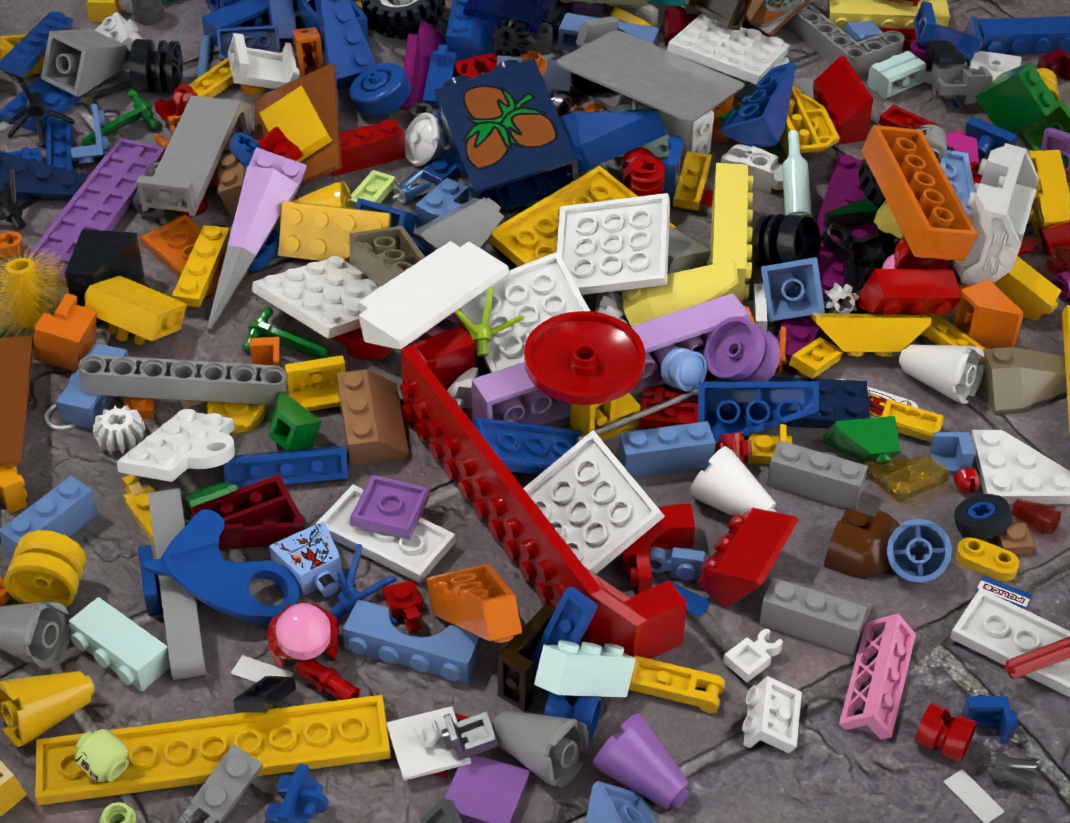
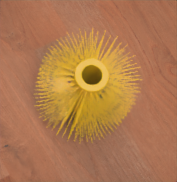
M19 252V258H14L11 261L7 259L9 262L6 265L3 263L0 265L5 266V268H0L4 269L0 270V282H4L0 284V286L3 285L0 288V300L3 299L0 301V311L7 309L0 312V317L4 320L8 319L4 321V326L7 327V325L14 324L10 327L9 332L19 325L18 327L21 326L18 333L23 328H27L26 331L28 333V328H32L33 335V327L37 325L43 313L55 315V313L52 314L50 312L56 311L57 305L60 303L58 299L63 298L56 295L60 293L65 295L64 291H60L69 290L66 289L65 284H62L63 281L58 282L55 280L58 278H63L60 280H67L63 274H60L62 277L52 276L61 272H55L53 269L61 268L56 271L65 270L62 266L53 267L49 265L44 267L46 264L53 265L51 262L39 264L50 260L46 258L38 262L42 259L43 254L33 261L30 257L25 258V253L24 258H20ZM56 283H60L64 287H57L54 285H56Z

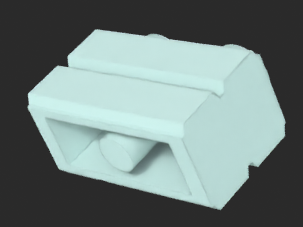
M910 51L894 55L890 59L875 63L869 68L868 87L875 92L877 91L884 99L922 84L925 77L926 63L916 58Z

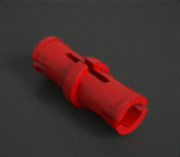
M313 658L299 660L295 666V672L315 684L316 689L323 694L328 693L338 700L358 698L361 689L340 677L336 669L333 667L327 668Z

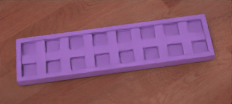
M118 138L26 258H29L34 253L31 258L33 259L43 252L42 257L44 258L38 262L51 256L54 259L44 262L59 261L55 263L57 266L53 267L62 266L65 270L56 271L61 268L53 269L55 272L61 271L57 273L59 276L55 277H62L60 274H63L65 277V272L62 271H66L82 229L112 231L133 202L134 195L138 189L136 182L139 175H144L147 167L152 163L161 161L166 147ZM60 280V281H58V282L63 281L62 283H64V284L67 283V282H64V281H66V280Z

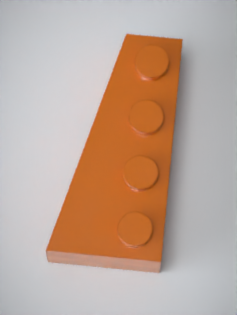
M489 563L426 578L433 615L495 643L507 642L514 638L513 635L522 634L515 594Z

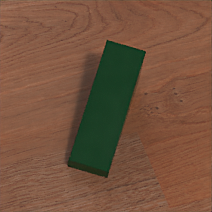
M865 198L826 212L823 226L827 229L831 224H838L842 227L872 224L879 209L870 200Z

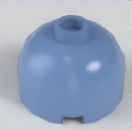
M913 519L905 521L894 530L888 540L887 556L889 563L894 571L907 581L924 583L935 580L945 572L951 561L952 547L948 535L940 526L930 520Z

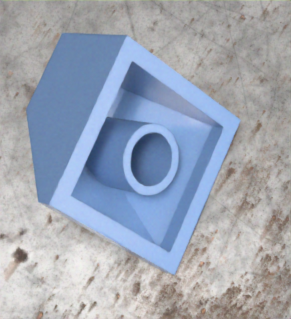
M817 257L761 267L769 322L812 316V313H825Z
M597 781L592 786L585 823H657L646 801L639 793Z

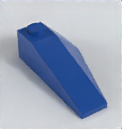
M658 109L626 110L625 112L601 110L600 112L587 113L585 111H575L559 117L576 155L578 173L667 135Z
M819 381L698 382V422L708 421L715 442H721L720 434L743 433L744 437L819 412Z

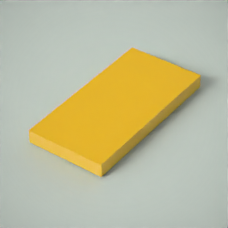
M302 85L259 113L268 132L277 126L287 139L299 147L304 155L297 162H301L332 142L328 131Z

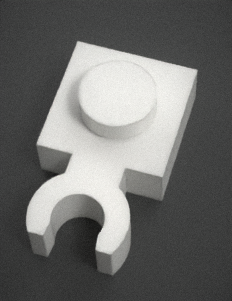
M768 628L764 629L758 634L756 642L747 637L725 653L723 663L743 680L749 682L770 665L771 656H776L781 652L783 641L778 639L775 643L766 642L769 640L770 630Z

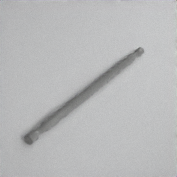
M698 389L594 430V432L600 435L684 401L693 395H698ZM588 434L577 437V442L581 441Z

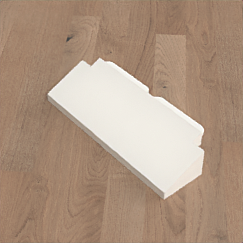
M451 241L357 302V308L361 312L359 320L364 342L401 350L508 275V265L469 241L461 247Z

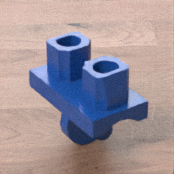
M298 764L295 773L292 775H281L277 787L278 793L284 800L283 803L269 804L265 814L269 823H307L308 819H312L314 813L319 814L326 811L329 801L322 794L324 787L310 776V768L307 764Z

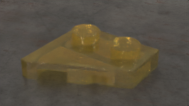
M931 456L915 457L913 459H892L890 466L875 467L873 461L864 463V465L868 466L866 475L899 503L949 481V471Z

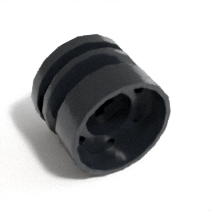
M133 40L129 61L132 89L137 92H152L155 83H157L160 93H165L167 88L170 93H174L175 89L181 84L183 77V57L180 43L178 41H170L168 45L166 40H161L156 51L153 40Z
M808 213L789 214L787 216L783 214H766L761 216L756 222L752 235V250L755 262L760 270L762 266L817 257V260L819 259L821 236L818 223L812 215Z

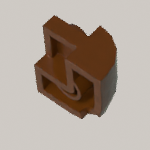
M847 508L841 521L838 520L826 553L824 567L865 580L868 575H877L884 571L889 573L892 567L887 556L888 540L900 524L891 515L879 509L876 516L873 517Z

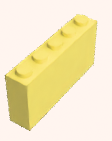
M824 0L826 17L843 31H845L846 22L873 21L881 28L915 29L913 21L922 1L932 3L936 24L948 27L950 19L947 0H920L917 7L912 6L913 2L907 0H900L899 3L889 0Z

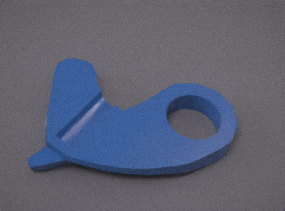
M201 510L171 541L160 559L144 561L143 569L145 571L171 577L189 594L203 603L243 621L269 624L271 619L279 614V611L285 610L287 604H296L300 596L297 579L286 567L273 561H224L223 555H220L218 544L225 521L218 513L212 510ZM261 578L273 581L283 592V603L276 606L261 604L251 595L249 582Z

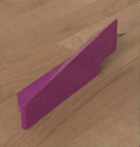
M420 21L418 35L408 34L403 70L411 84V94L401 106V110H410L414 104L423 103L432 51H438V45H446V39L425 21Z

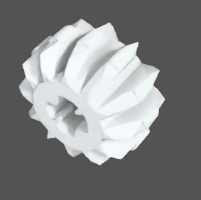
M115 405L113 410L103 409L102 415L95 416L93 435L101 450H108L110 454L116 451L124 454L125 450L132 449L136 444L143 441L145 434L144 421H142L138 411L130 410L128 405L122 409H118Z

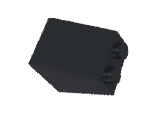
M82 229L65 271L69 294L77 296V305L85 307L84 296L89 285L119 275L134 282H139L140 278H144L138 235L132 232Z

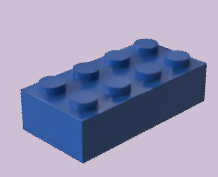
M278 25L217 28L220 61L228 58V50L234 33L244 35L247 48L280 53Z

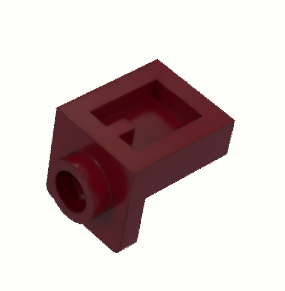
M1059 48L1039 57L1036 69H1049L1056 75L1059 74L1069 81L1070 55Z

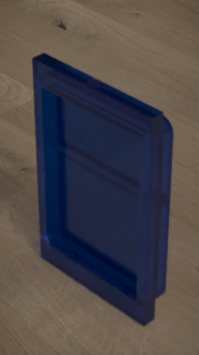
M468 0L463 14L501 24V20H508L509 22L510 19H516L518 23L521 22L526 25L525 31L537 34L547 14L549 4L544 3V0Z

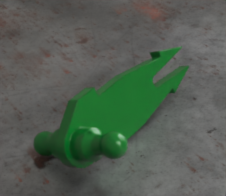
M130 90L128 97L134 102L133 106L135 109L101 128L102 136H108L141 118L143 121L148 122L150 129L157 130L159 123L153 118L154 113L151 110V104L146 103L144 99H140L136 90ZM95 131L82 139V146H88L96 142Z
M264 307L261 316L257 317L254 322H250L247 333L248 339L242 345L243 351L250 353V338L279 337L280 345L313 355L317 358L330 357V354L327 353L328 349L312 341L309 342L288 332L271 327L268 324L269 317L273 315V310L270 307Z

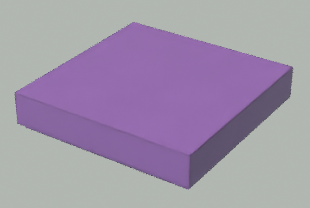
M371 475L350 517V526L410 540L430 497V488Z
M477 755L471 756V764L457 768L445 798L453 800L463 822L513 823L530 780V770Z

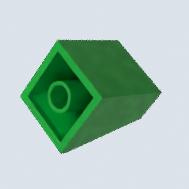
M1031 62L1001 73L975 96L994 126L1011 133L1046 117L1059 105L1053 93L1050 92Z

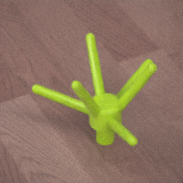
M489 287L487 290L482 323L474 325L460 309L454 312L470 332L468 334L475 341L478 357L489 355L487 343L491 341V335L524 320V316L520 315L490 329L488 321L493 287Z

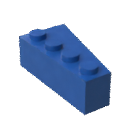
M315 0L324 66L333 62L336 65L337 91L351 87L353 81L362 72L376 66L375 60L350 1Z

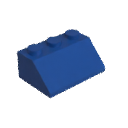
M453 0L446 32L448 52H455L457 61L473 58V55L481 56L496 53V49L490 47L495 42V39H491L490 35L496 34L493 26H500V17L482 0Z

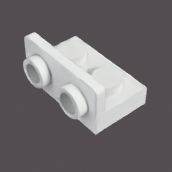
M769 676L765 677L757 686H752L746 696L748 709L747 717L742 727L743 732H745L743 745L751 748L761 740L787 753L792 752L797 747L802 692Z

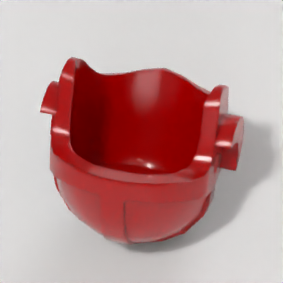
M180 84L169 101L156 100L154 107L162 120L169 124L167 116H182L190 97L198 96V94L191 86Z

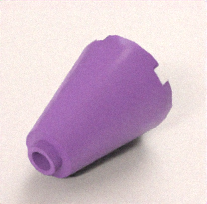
M636 713L620 726L623 730L615 737L611 735L595 756L593 765L597 770L666 810L672 805L678 809L691 794L687 790L690 782L647 720L639 713Z

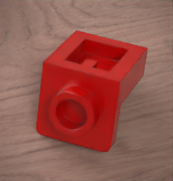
M277 126L258 141V145L263 150L297 161L304 155L299 147L287 139Z

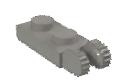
M233 744L190 801L191 805L187 807L177 823H192L200 811L208 816L203 823H222L261 771L262 763Z

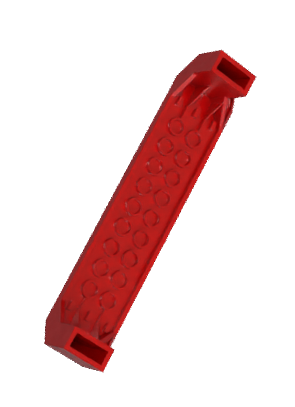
M462 325L402 348L403 384L400 385V391L404 400V405L401 406L404 419L413 424L421 441L425 440L428 444L435 460L439 459L443 464L448 478L454 479L458 484L463 498H468L473 504L478 518H483L488 524L493 538L499 539L503 544L510 560L514 559L518 564L523 578L526 581H530L536 588L540 601L556 608L565 589L573 586L598 605L579 643V647H581L582 642L594 643L604 648L605 643L623 647V653L634 657L636 655L652 659L683 644L687 601L674 585L667 580L629 598L584 567L449 394L448 388L459 376L472 367L476 368L475 341Z

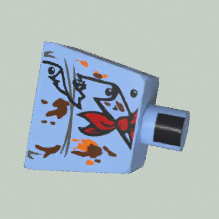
M324 522L269 545L271 561L286 567L297 579L301 595H307L319 589L323 596L329 597L338 591L339 584L336 571L342 569L341 559Z

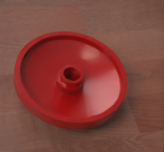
M574 311L553 316L539 324L531 332L525 344L524 365L532 383L548 396L571 404L596 405L616 400L635 388L641 380L645 369V347L636 331L620 319L599 312Z

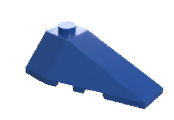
M790 62L771 68L756 84L757 91L750 96H745L741 101L743 106L739 111L732 110L720 129L722 135L750 147L770 148L775 146L779 142L786 126L796 68L795 63Z

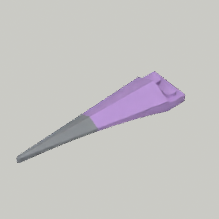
M256 147L249 166H247L207 326L208 332L213 329L251 263L281 218L282 201L291 202L297 194L307 165Z

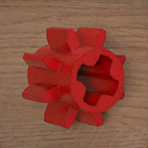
M743 433L720 434L721 442H716L715 453L726 446L737 455L742 463H745V455L752 454L751 440H744Z

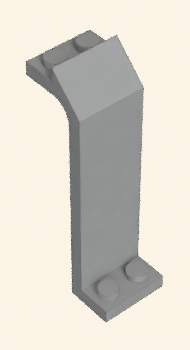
M191 96L154 176L139 175L136 184L143 211H148L149 208L189 212V216L195 217L230 135H235L236 133L250 135L252 131L248 112L251 104L238 100Z

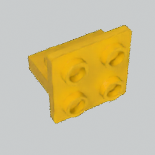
M343 355L285 364L288 395L308 411L340 406L337 373L346 372Z

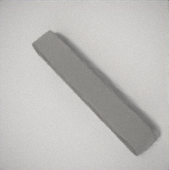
M88 355L79 362L80 388L83 392L90 395L275 405L278 393L282 391L286 393L287 389L286 371L275 365Z
M180 488L148 493L156 559L162 557L171 541L186 526ZM158 575L172 679L175 681L207 675L196 597L189 594L171 577Z

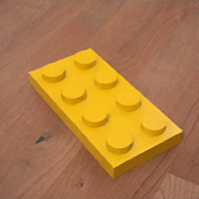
M282 201L278 256L318 261L328 259L330 256H339L351 264L350 234L389 228L391 213Z

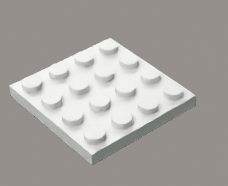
M701 13L669 41L666 50L756 85L771 68L775 67L788 54L790 45L784 43L778 37L762 35L756 29H746L743 27L740 30L725 29L719 25V21L705 13Z
M668 193L560 207L557 252H559L581 295L667 285L670 198Z
M559 252L509 270L508 275L491 286L493 287V296L488 321L490 329L520 315L524 316V320L491 335V341L487 343L489 355L483 357L490 373L523 363L525 344L529 335L545 320L567 312L590 311ZM488 289L459 308L474 325L482 323Z
M330 256L328 259L319 262H311L306 266L288 269L286 272L268 275L263 279L253 281L252 292L327 339L361 328L359 320L361 312L357 308V302L381 286L359 269L344 261L342 257Z
M594 430L523 488L584 567L594 574H597L665 517Z

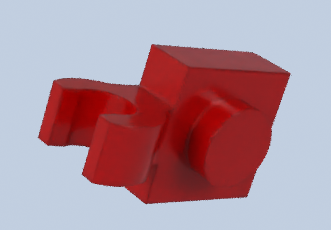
M409 580L382 588L383 599L391 617L395 619L402 617L408 633L421 630L418 619H420L419 612L423 611V601L414 581Z

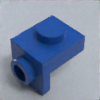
M977 695L966 697L962 715L976 721V728H997L1000 743H1008L1011 732L1017 728V715L1015 710L1010 709L1008 696Z

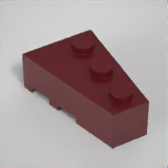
M279 474L191 507L192 518L201 510H212L224 519V528L219 536V550L269 546L304 530V520Z

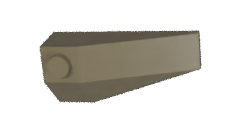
M1015 347L983 349L984 358L981 357L979 364L984 366L981 385L994 415L1024 412L1030 410L1033 404L1041 401L1048 403L1053 401L1054 396L1062 393L1067 394L1065 356Z

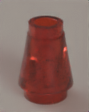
M1017 499L1011 510L1012 516L1017 517V519L1041 534H1053L1061 520V512L1056 510L1054 505Z

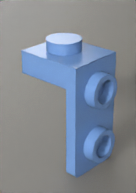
M91 104L97 145L71 148L72 159L74 162H79V165L94 164V160L103 159L105 151H109L107 136H102L101 126H106L104 110L99 111L97 104Z

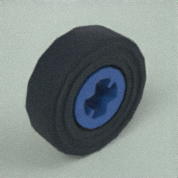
M979 494L963 500L956 507L954 520L958 531L965 537L986 539L1004 532L1011 524L1012 513L1007 500L994 494Z

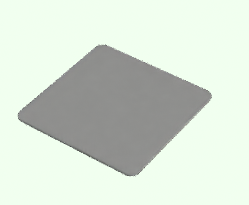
M617 30L611 31L561 57L556 62L560 68L688 122L698 120L745 86L743 82Z

